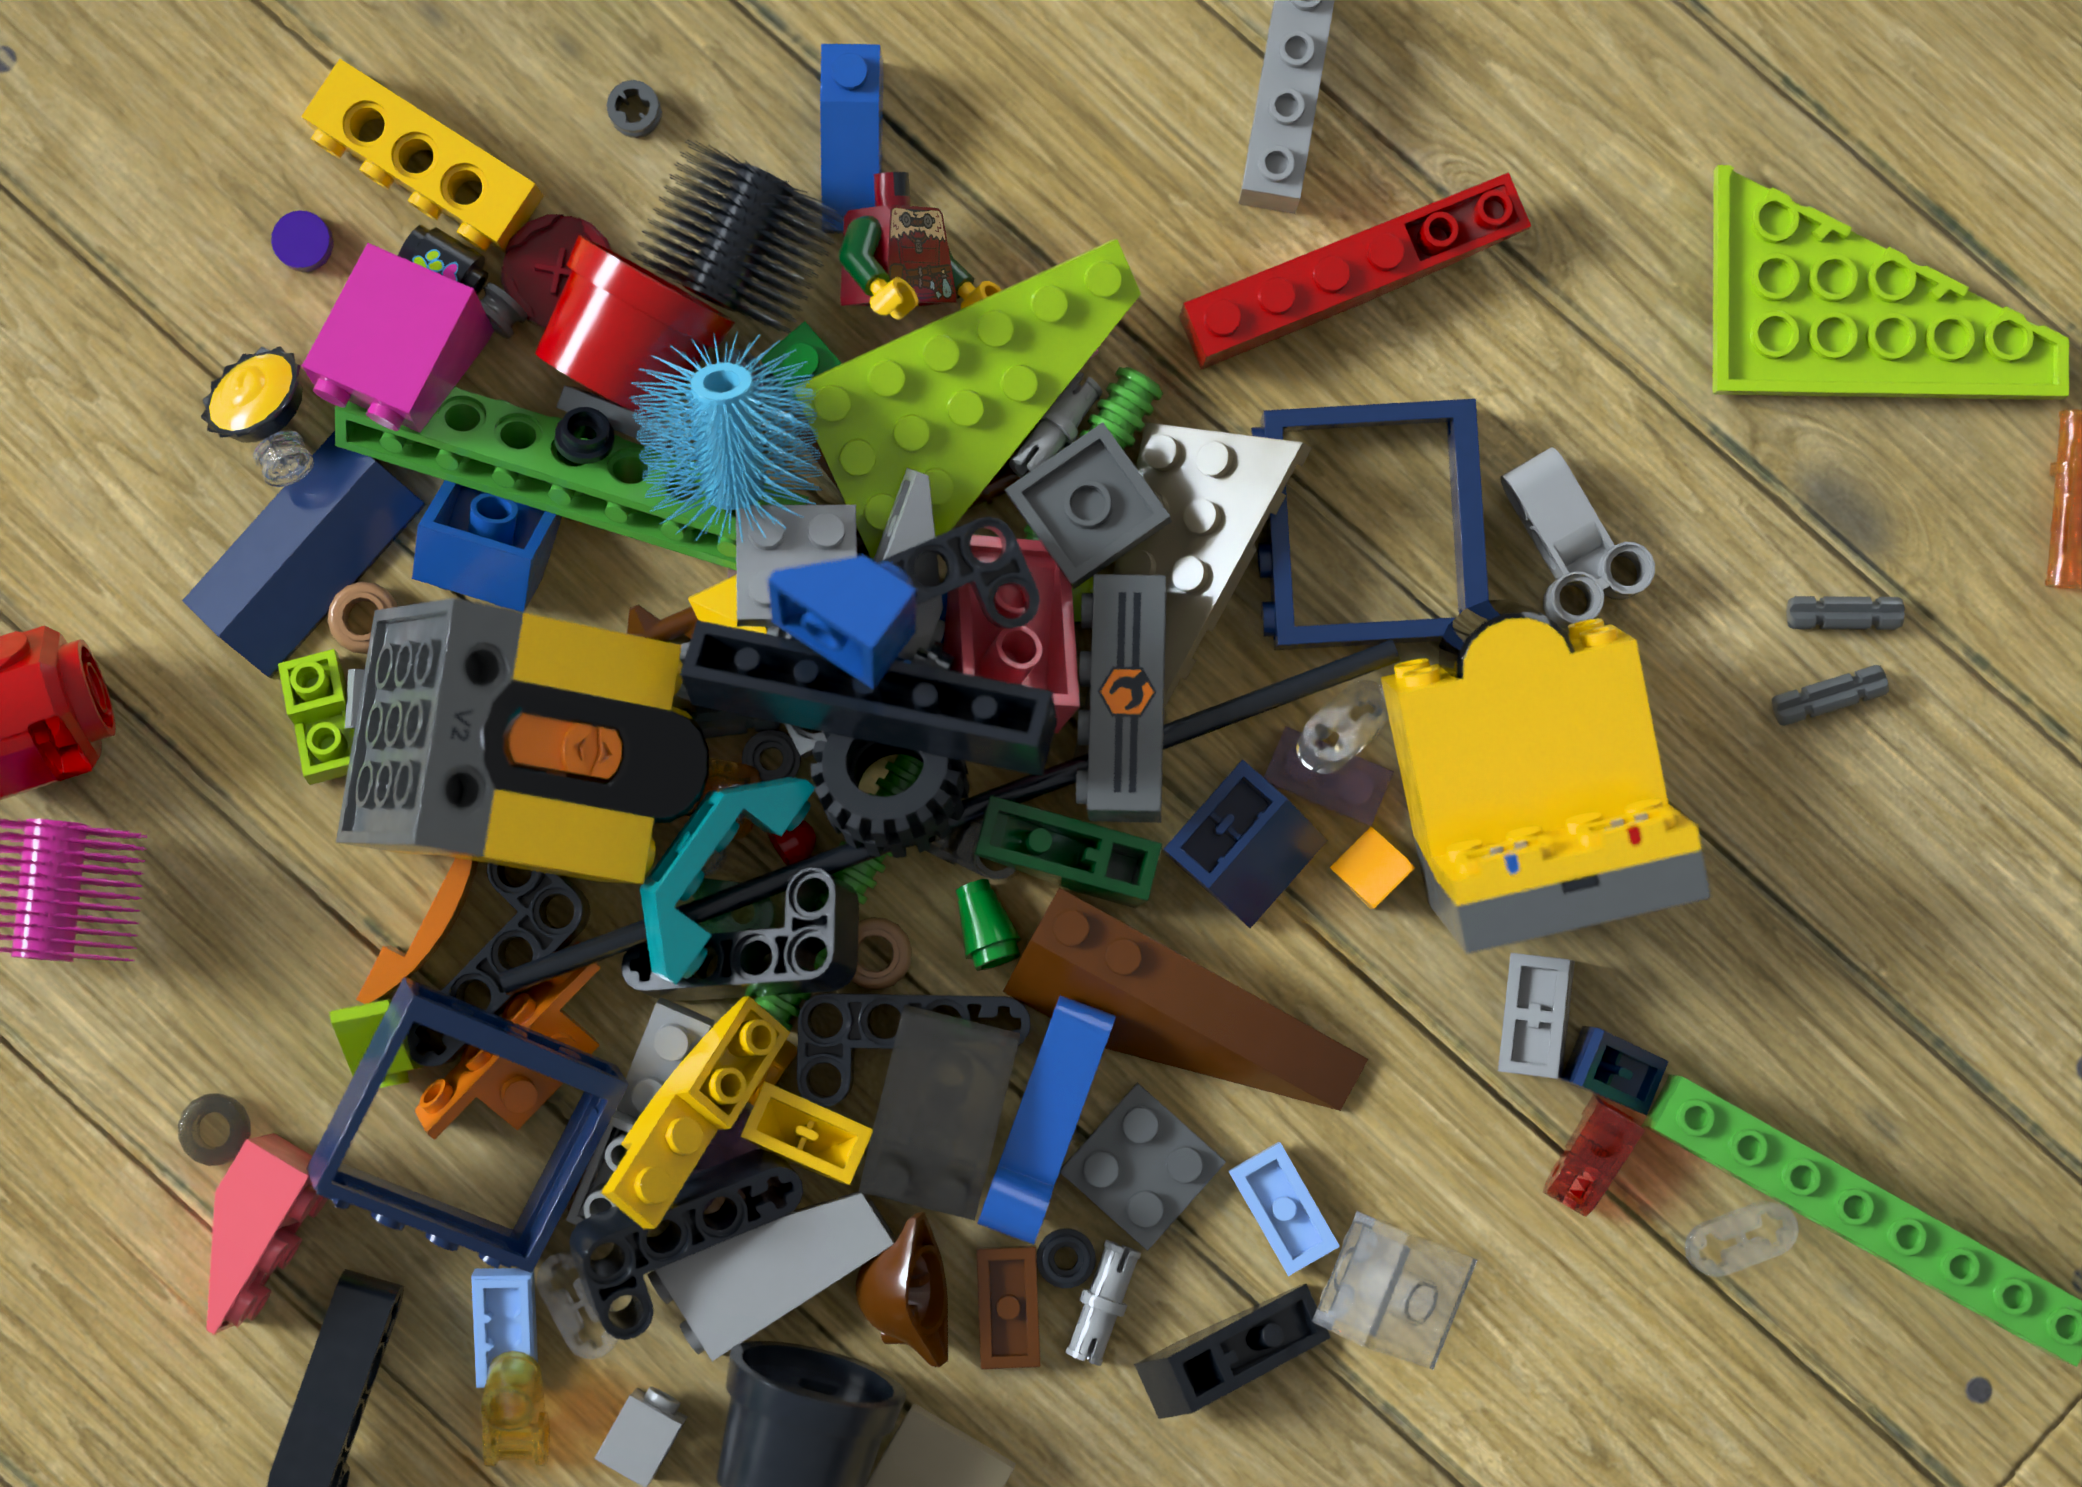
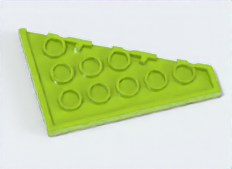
M1718 165L1714 169L1713 395L2063 400L2069 397L2068 337L2044 325L2037 326L2027 321L2023 314L2007 306L2002 308L1968 291V286L1933 268L1919 266L1911 262L1905 254L1891 247L1886 249L1852 232V227L1811 206L1804 207L1793 202L1789 195L1773 187L1768 189L1733 171L1734 167L1730 165Z
M1118 239L1108 241L799 384L810 383L793 387L797 389L805 386L800 389H813L800 390L797 393L815 392L812 394L795 395L796 397L815 395L813 397L798 398V401L814 398L813 400L800 403L812 402L802 405L811 408L805 407L802 409H812L815 411L803 412L817 413L805 414V416L817 415L816 417L806 419L816 418L815 420L808 421V423L814 422L809 425L813 427L811 428L812 430H817L812 431L813 433H819L814 434V436L819 435L815 438H818L816 439L846 505H856V527L872 561L874 560L907 468L929 476L935 537L951 531L1138 299L1141 292Z

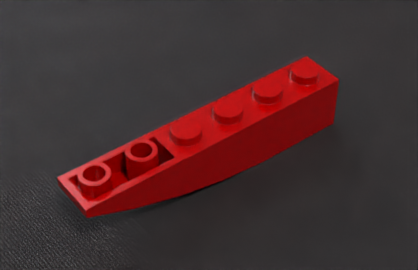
M1508 172L1183 303L1179 318L1202 370L1417 281L1530 229L1531 223Z

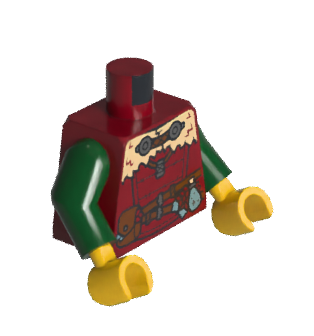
M908 172L874 174L875 207L849 210L844 216L843 242L838 254L842 265L841 306L871 307L874 312L880 315L891 314L893 318L900 320L915 307L956 303V299L961 297L963 299L961 302L962 309L1002 291L999 286L990 281H983L976 288L973 286L974 277L951 254L947 243L943 214L939 208L911 206Z

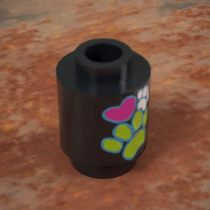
M418 225L409 234L398 256L473 288L477 296L484 288L488 279V272L483 270L485 257L437 227L429 230L423 225Z

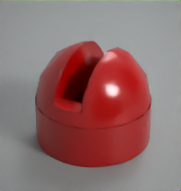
M802 820L792 831L786 829L782 836L767 833L770 842L786 866L810 857L815 847L816 836L813 827L805 820Z

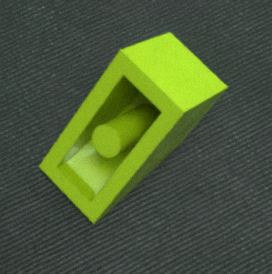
M392 999L329 1011L332 1027L352 1076H354ZM407 1035L380 1088L408 1083V1070L424 1067V1065H420L411 1059Z

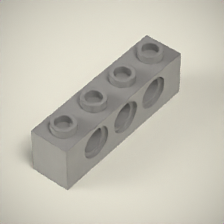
M1274 0L1239 198L1240 205L1296 214L1301 198L1335 0Z

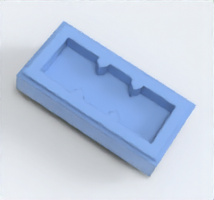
M475 1268L471 1278L476 1388H536L539 1376L534 1270L530 1273L519 1268Z

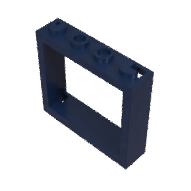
M1476 399L1263 411L1260 419L1261 427H1251V435L1283 440V431L1447 423L1459 617L1295 626L1287 492L1285 486L1282 491L1286 495L1276 515L1270 513L1266 521L1268 543H1258L1260 579L1270 578L1271 601L1261 602L1264 637L1273 636L1274 650L1378 645L1391 639L1394 644L1476 639L1485 629L1490 627Z
M403 977L306 1169L313 1188L317 1191L316 1194L333 1200L337 1208L349 1209L350 1205L353 1204L371 1211V1216L376 1221L389 1228L403 1230L407 1225L426 1232V1238L441 1248L457 1251L459 1246L478 1252L481 1260L496 1269L500 1265L508 1268L514 1266L532 1273L629 1083L617 1065ZM413 1021L584 1091L514 1229L507 1228L342 1163Z

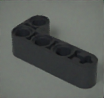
M984 517L976 519L876 562L879 566L882 562L891 563L911 579L913 583L911 587L916 589V605L970 583L983 614L989 622L997 627L1011 629L1024 626L1033 620L1039 609L1040 597L1038 589L1015 535L1008 524L998 518ZM978 529H991L1001 539V553L993 562H981L971 552V537ZM922 553H936L946 563V577L938 586H925L915 576L914 564ZM1004 584L1016 585L1025 595V609L1014 619L1003 617L995 608V594Z
M488 863L487 873L490 883L518 912L441 992L465 1002L464 994L467 986L474 980H481L489 987L491 992V1001L485 1011L500 1016L506 1006L517 995L526 990L524 989L507 996L501 985L499 973L512 969L507 963L505 956L508 944L518 937L527 940L532 947L533 961L565 949L584 930L589 922L591 913L589 901L566 876L532 871L528 882L523 886L515 888L509 884L505 877V866ZM563 894L574 905V917L570 924L564 928H556L547 919V905L551 899ZM413 1021L407 1033L411 1059L420 1065L429 1067L454 1062L462 1056L464 1050L469 1045L444 1034L441 1040L447 1048L445 1050L429 1051L426 1047L431 1040V1037L426 1032L429 1027Z
M810 867L803 869L793 876L787 887L785 928L710 933L711 937L704 945V948L707 949L704 961L689 978L682 976L677 985L660 978L652 972L647 943L626 951L621 964L622 976L626 983L635 990L657 999L662 997L671 1002L829 992L842 989L851 982L856 974L858 965V895L852 886L821 868ZM829 889L827 903L822 909L817 911L816 904L819 896ZM827 947L828 954L825 963L818 970H815L814 964L817 955ZM772 951L771 964L761 974V962ZM717 956V967L713 974L707 977L708 964Z
M859 993L815 995L805 1002L798 1018V1090L804 1099L822 1107L833 1106L846 1098L852 1089L854 1081L855 1048L995 1051L1014 1049L1022 1044L1029 1034L1031 1025L1030 1015L1023 1003L1007 996ZM821 1003L833 1004L842 1013V1028L832 1037L821 1036L812 1027V1012ZM880 1004L893 1005L902 1015L901 1030L894 1037H880L874 1033L870 1026L871 1013ZM980 1004L982 1007L978 1017L990 1018L998 1015L1000 1006L1010 1007L1011 1016L1021 1018V1029H1013L1008 1040L998 1039L999 1034L996 1029L979 1028L978 1032L981 1041H970L968 1036L971 1031L972 1017L968 1005ZM937 1006H952L961 1015V1030L955 1037L950 1039L938 1038L930 1030L928 1023L929 1015ZM818 1063H830L837 1067L841 1073V1087L836 1094L824 1096L818 1094L812 1088L810 1074Z
M759 1148L690 1175L662 1220H670L669 1226L658 1236L648 1237L649 1229L642 1228L617 1206L590 1216L578 1223L570 1237V1252L587 1300L605 1331L615 1339L628 1340L638 1337L650 1326L654 1310L643 1277L644 1274L775 1221L794 1211L801 1201L803 1186L799 1176L787 1161L780 1156ZM768 1179H770L771 1186L769 1187L767 1182ZM739 1189H741L743 1194L746 1196L744 1199L738 1193ZM717 1197H725L724 1203L719 1210L711 1214H703L704 1208L709 1201ZM606 1243H614L609 1255L603 1259H590L597 1247ZM632 1296L629 1304L622 1310L609 1311L611 1304L619 1297Z
M348 1269L343 1271L332 1296L274 1458L267 1487H347L350 1476V1467L347 1464V1459L399 1313L404 1293L403 1285Z

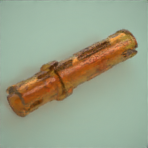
M2082 410L2059 411L2060 425L2057 460L2050 463L2049 476L2055 477L2045 586L2060 589H2082Z

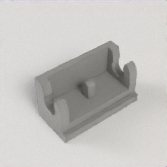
M1511 953L1498 1065L1499 1072L1556 1079L1562 1078L1575 961Z

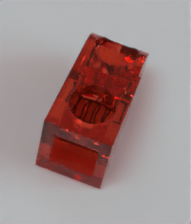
M1595 1094L1592 1095L1583 1110L1582 1119L1565 1145L1566 1150L1554 1165L1543 1188L1545 1195L1583 1217H1587L1599 1203L1645 1132V1128L1639 1120Z

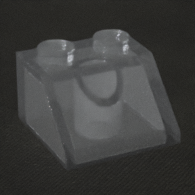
M1357 1211L1351 1227L1343 1239L1342 1249L1330 1279L1322 1291L1320 1303L1312 1322L1362 1347L1434 1370L1478 1260L1399 1226Z

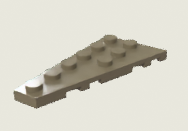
M1145 423L1136 469L1167 510L1172 522L1117 559L1113 575H1166L1164 720L1167 716L1165 707L1181 678L1187 679L1197 661L1192 657L1207 630L1213 631L1252 560L1256 552L1254 543L1270 513L1276 515L1286 495L1282 491L1297 464L1300 466L1304 464L1312 447L1305 443ZM1088 687L1084 709H1090L1091 687ZM1077 738L1073 758L1089 753V745H1078Z

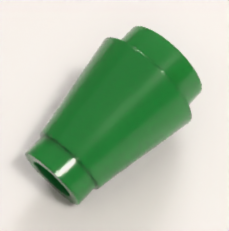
M989 879L976 880L957 888L955 891L959 900L958 907L966 959L973 960L977 971L995 968L1017 959L1020 956L1017 943L1021 941V937L995 891L991 888Z

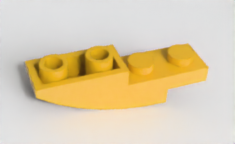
M750 996L742 997L689 1052L641 1113L621 1143L628 1151L601 1194L642 1228H657L716 1132L720 1129H731L791 1032Z

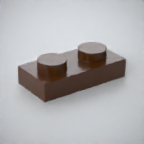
M1036 1245L977 1247L981 1369L1040 1367Z

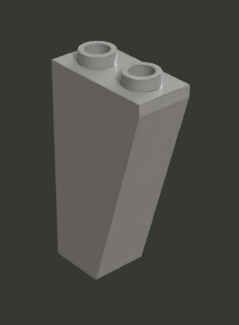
M862 1190L794 1210L782 1218L654 1270L648 1274V1278L662 1301L668 1304L674 1300L686 1321L680 1324V1328L692 1349L698 1355L706 1351L710 1359L714 1361L734 1346L747 1340L892 1246L897 1239L867 1191Z

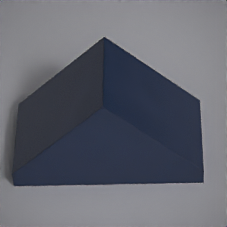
M1582 1026L1561 1080L1647 1116L1669 1061L1602 1029Z

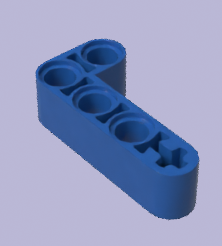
M1059 996L977 1224L1031 1244L1035 1243L1053 1193L1054 1185L1109 1038L1115 1015Z

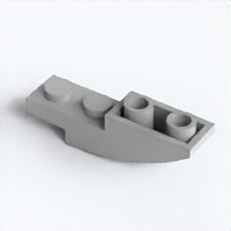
M662 997L656 1002L626 1076L629 1085L590 1159L566 1221L578 1225L584 1219L616 1206L601 1192L628 1151L621 1145L622 1141L661 1086L696 1044L713 1027L715 1020Z

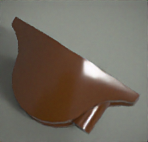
M918 1212L906 1221L903 1231L892 1246L861 1266L856 1279V1297L865 1318L881 1332L884 1344L909 1345L929 1365L940 1368L948 1361L947 1284L941 1253L926 1213Z

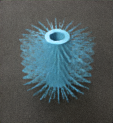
M738 331L728 363H726L727 342L725 363H720L715 333H713L717 364L711 363L704 346L709 360L708 363L692 339L707 364L702 369L694 357L693 359L696 364L683 351L680 353L673 346L671 347L693 364L698 372H690L655 356L652 357L663 361L685 377L639 368V370L648 371V374L654 375L668 384H632L668 385L678 390L636 386L672 392L661 393L642 389L650 391L651 395L631 398L658 396L661 399L632 401L666 400L667 402L660 404L635 403L654 406H639L644 407V409L635 412L648 411L634 414V416L650 412L656 415L633 418L660 416L656 419L635 420L650 421L648 423H638L647 425L642 426L641 429L648 428L638 431V433L646 430H651V432L637 434V436L654 432L659 434L636 438L659 436L652 440H638L653 441L651 443H641L650 445H645L644 449L651 447V449L641 451V453L656 450L640 454V456L657 452L661 453V455L639 457V459L662 456L659 459L641 460L657 461L655 463H643L652 464L648 465L650 467L647 469L657 467L644 471V473L655 469L661 470L642 474V476L664 471L669 472L668 474L642 477L665 476L662 479L643 480H661L659 482H646L656 485L650 489L662 484H669L647 492L671 485H681L645 494L649 495L675 490L668 494L646 496L645 498L669 495L662 502L658 503L660 505L653 507V509L694 493L689 499L650 510V512L686 502L673 515L662 522L664 523L705 503L699 512L677 532L679 533L712 505L717 507L697 537V541L708 526L705 532L707 533L718 510L716 524L721 509H726L719 544L728 511L730 510V534L732 510H737L743 543L739 509L744 508L752 531H754L747 513L748 510L766 538L754 518L749 505L754 504L761 514L758 509L759 507L770 519H774L782 527L784 526L765 511L757 501L761 499L797 516L800 515L782 506L769 495L816 505V503H811L809 500L803 499L786 489H822L781 487L776 484L782 483L819 488L818 486H811L814 484L807 483L808 481L801 478L823 476V474L797 477L795 475L822 472H787L789 470L820 471V469H801L799 467L817 468L806 466L812 465V463L817 461L811 463L804 462L820 458L805 461L800 459L821 455L795 457L801 454H820V452L801 453L803 451H819L805 449L807 447L815 448L810 447L812 446L810 444L815 443V441L807 444L803 443L818 438L805 441L799 440L818 437L819 435L795 438L797 435L819 434L818 432L800 433L802 431H817L804 429L813 428L809 427L810 425L808 424L814 422L802 423L815 420L816 418L804 421L797 420L816 417L817 415L793 418L800 414H817L816 412L799 413L801 411H815L812 409H802L805 407L811 408L802 405L812 402L800 403L813 400L814 398L797 402L791 401V399L815 396L791 398L794 396L793 394H812L815 392L797 393L800 390L813 389H800L805 386L797 389L793 388L810 382L788 388H777L778 386L806 381L812 378L783 383L786 379L813 375L791 377V374L798 371L796 370L782 378L773 379L800 368L797 367L763 380L770 373L807 363L806 361L771 371L788 357L786 355L796 351V349L752 370L761 358L778 342L747 366H740L758 337L750 347L749 342L739 362L740 352L736 364L730 363ZM784 357L783 359L779 360V361L776 362L775 364H773V365H771L770 367L766 368L765 370L761 371V372L758 373L757 375L751 376V373H753V372H755V371H757V370H759V369H761V368H763V367H765V366H767V365H769V364H771V363L777 361L778 359ZM652 373L691 381V384H685ZM779 380H782V381H780L779 383H777V384H775V385H773V386H769V385H771V384H773V383H775V382H777V381H779ZM771 382L763 387H757L760 383ZM681 386H687V387H690L691 389H685V388H683V387H681ZM767 389L766 391L762 392L761 394H760V393H756V392H758V391H760V390ZM784 390H791L786 393H777ZM684 393L687 396L681 397L671 394ZM661 395H667V396H672V397H676V398H668V397H664V396H661ZM678 400H689V402L684 403ZM660 405L671 406L666 408H655L656 406ZM786 405H788V406H794V407H790V408H779V407H781V406H786ZM660 410H666V411H670V412L664 413V412H659V411H660ZM786 410H793V411L788 412V413H783V411H786ZM664 420H669V421H671V422L664 423V424H657V423L662 422V421H664ZM664 425L670 426L669 428H658ZM783 426H795L792 428H781ZM788 430H795V431H792V432H790V433H785V432H784V431H788ZM668 440L674 441V442H671V443H668V444L662 443V442H665V441H668ZM667 445L674 446L672 448H663V446ZM789 445H790V446H796V447H793V448H782V447H784V446H789ZM789 450H796V451H793V452H791V453H787V452H786V451H789ZM670 460H676V461H677V462H673V463H665V462H668V461H670ZM784 461H793L795 463H784ZM669 465H678L677 467H674V468L666 467V466H669ZM789 465L797 466L793 468H781ZM770 470L776 473L768 474L764 472ZM677 474L680 475V476L675 477V478H670V477L675 476V475H677ZM777 475H786L792 478H786ZM772 476L782 479L771 480L769 477ZM697 479L702 480L698 483H692ZM673 480H682L675 483H667ZM791 480V481L806 483V484H810V485H803V484H796V483H789V482H782V481ZM695 486H700L697 490L687 491ZM685 487H688V488H686L685 490H683V491H681V492H678L679 490H681V489H683V488H685ZM764 488H765V489H770V490H773V491H776V492H779V493H782V494H786V495H789V496H792V497H795V498H798V499H794V498H790V497H785V496H781V495H777V494H773V493L764 492ZM687 493V494H685V495H682V496H680V497H677V498H675V499H672V500H670V501H668V502H665V501H667V500H669V499H671V498H673V497H675V496H677V495H679V494ZM706 496V499L703 500L702 502H700V503H698V504H696V505H694V506H692V507H690V508L684 510L683 512L677 514L678 512H680V511H682L683 509H685L686 507L690 506L691 504H693V503L696 502L697 500H699V499H701L702 497Z

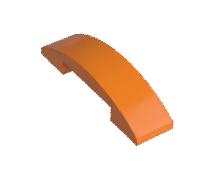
M455 858L407 953L391 945L383 946L356 998L357 1001L363 1004L379 1001L396 990L403 977L410 979L429 960L450 932L464 906L476 874L478 861Z

